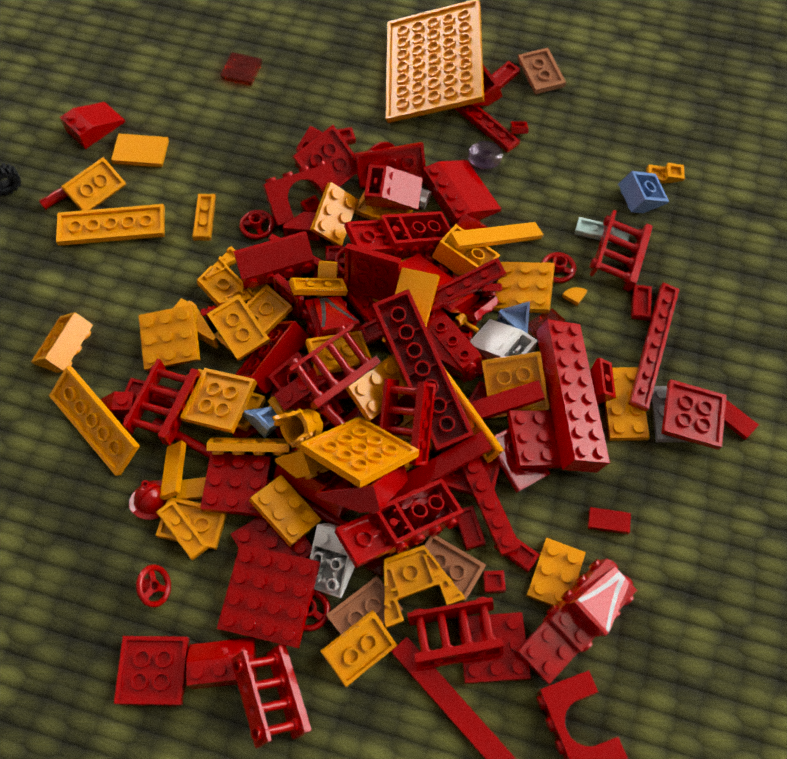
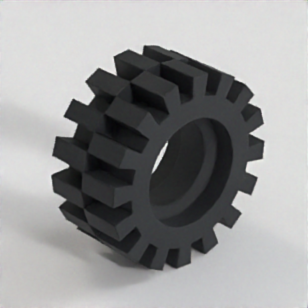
M1 163L0 180L3 178L7 179L0 181V196L3 193L7 196L9 192L13 194V190H18V187L21 186V179L13 165Z

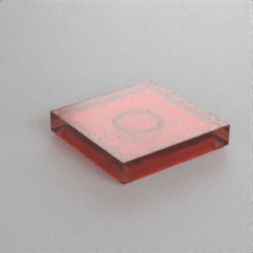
M232 52L220 75L221 79L252 86L262 65V59Z

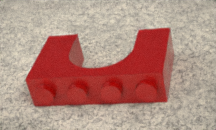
M324 160L315 163L316 167L309 169V166L300 168L299 173L293 174L290 171L282 174L283 178L276 180V177L265 180L266 183L262 184L276 225L287 223L294 218L288 201V192L295 182L299 180L312 182L318 188L321 199L327 183L332 182L338 186L331 162L326 164Z
M589 670L544 687L537 692V703L541 710H545L547 715L545 719L550 732H554L557 739L555 741L556 749L560 755L563 754L565 759H628L619 737L596 746H584L574 741L566 729L565 715L570 705L598 693Z

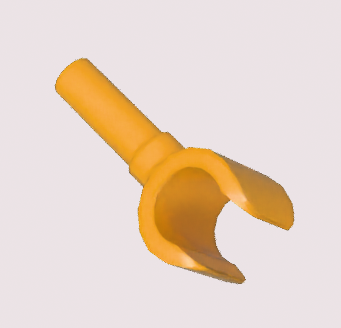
M465 314L457 315L453 321L457 327L464 325L476 333L479 331V328L467 321Z

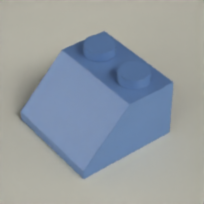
M631 171L618 184L631 212L645 213L669 202L655 173Z

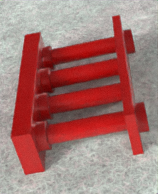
M613 210L610 216L606 215L602 225L605 227L595 258L593 257L589 268H592L590 276L593 277L598 269L623 279L625 282L623 289L630 292L637 284L653 226L646 223L642 229H635L614 220L617 211ZM612 227L635 236L637 242L633 244L610 234ZM609 241L631 250L633 256L629 258L607 249V242ZM603 255L626 264L629 270L624 272L602 263Z
M353 323L348 327L344 324L336 330L337 334L301 360L297 357L288 364L287 375L295 370L312 393L314 401L309 405L314 411L381 362L377 356L372 359L369 356L366 357L349 334L355 327ZM341 337L360 361L361 367L357 370L349 366L333 344ZM327 348L345 372L343 375L346 378L342 381L335 379L317 354ZM310 359L329 383L328 387L330 389L325 393L317 388L301 366Z
M157 358L155 364L151 366L149 375L129 413L124 417L123 427L129 434H133L136 427L158 433L162 443L171 446L183 422L180 416L201 376L199 370L191 368L189 374L185 376L166 370L161 359ZM162 377L184 383L178 392L158 387ZM153 394L175 399L170 409L149 403ZM145 410L167 416L164 424L161 426L140 419Z
M385 378L380 428L392 435L412 437L411 445L419 449V457L410 461L409 464L428 465L436 383L418 381L417 388L399 386L400 380ZM398 394L416 396L415 408L397 406ZM396 414L414 416L413 429L395 426Z
M479 597L474 601L425 610L415 609L407 613L410 626L416 625L421 650L419 653L414 654L417 671L504 655L502 637H494L488 611L494 610L493 598ZM480 613L485 635L484 641H472L467 615ZM459 617L464 641L462 645H451L446 619ZM437 621L442 647L437 650H430L425 623Z
M286 645L276 646L267 653L266 657L249 659L247 651L244 650L231 658L232 669L236 676L251 730V738L256 749L272 741L271 735L290 731L293 740L312 731ZM270 665L274 678L255 681L252 668ZM277 687L280 700L261 703L258 690ZM283 709L287 722L268 726L264 713Z

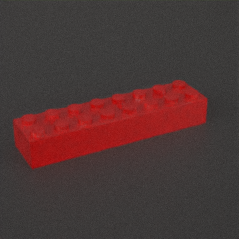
M407 289L373 303L372 312L405 387L417 388L418 381L436 383L430 444L434 453L472 437L474 433L410 290ZM409 395L415 407L416 396Z
M547 319L537 329L536 333L562 470L597 473L607 466L610 460L581 326L576 323Z

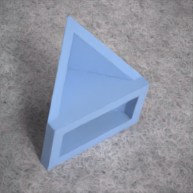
M530 301L501 309L498 313L497 321L521 329L528 334Z
M271 406L245 410L242 415L264 438L278 427L274 426L275 421H273L272 417L277 414Z

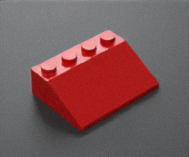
M468 160L438 161L423 168V182L428 190L432 191V196L452 226L458 223L463 213L479 221L501 211V207Z
M418 253L401 262V270L403 267L439 275L440 279L437 287L459 277L456 274L452 276L448 273L449 269L446 266L436 264L434 262L435 259L427 253L425 255ZM475 291L444 308L452 313L463 314L476 304L480 296Z
M405 464L361 488L337 474L318 490L315 495L319 499L359 513H379L408 481Z

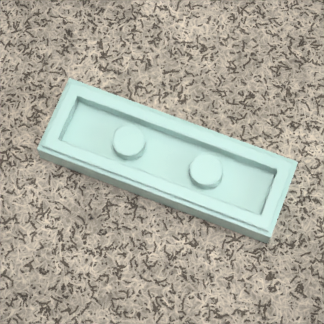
M579 217L574 234L601 240L605 226L602 225L603 222ZM612 227L610 234L626 241L629 239L630 234Z

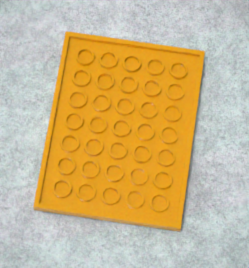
M469 0L387 22V123L484 101L480 0Z

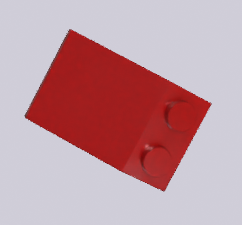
M106 102L76 107L60 117L66 132L85 149L125 123V119Z

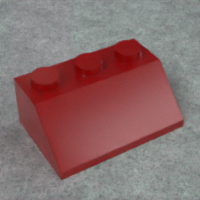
M255 638L190 644L186 661L187 686L193 690L238 684L232 669L231 658L246 650L248 658L255 659ZM252 668L254 679L257 681V668Z

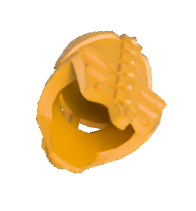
M300 408L290 413L272 417L273 421H275L274 426H280L281 433L291 447H297V449H300V443L322 434L323 422L320 414L312 409L301 410Z

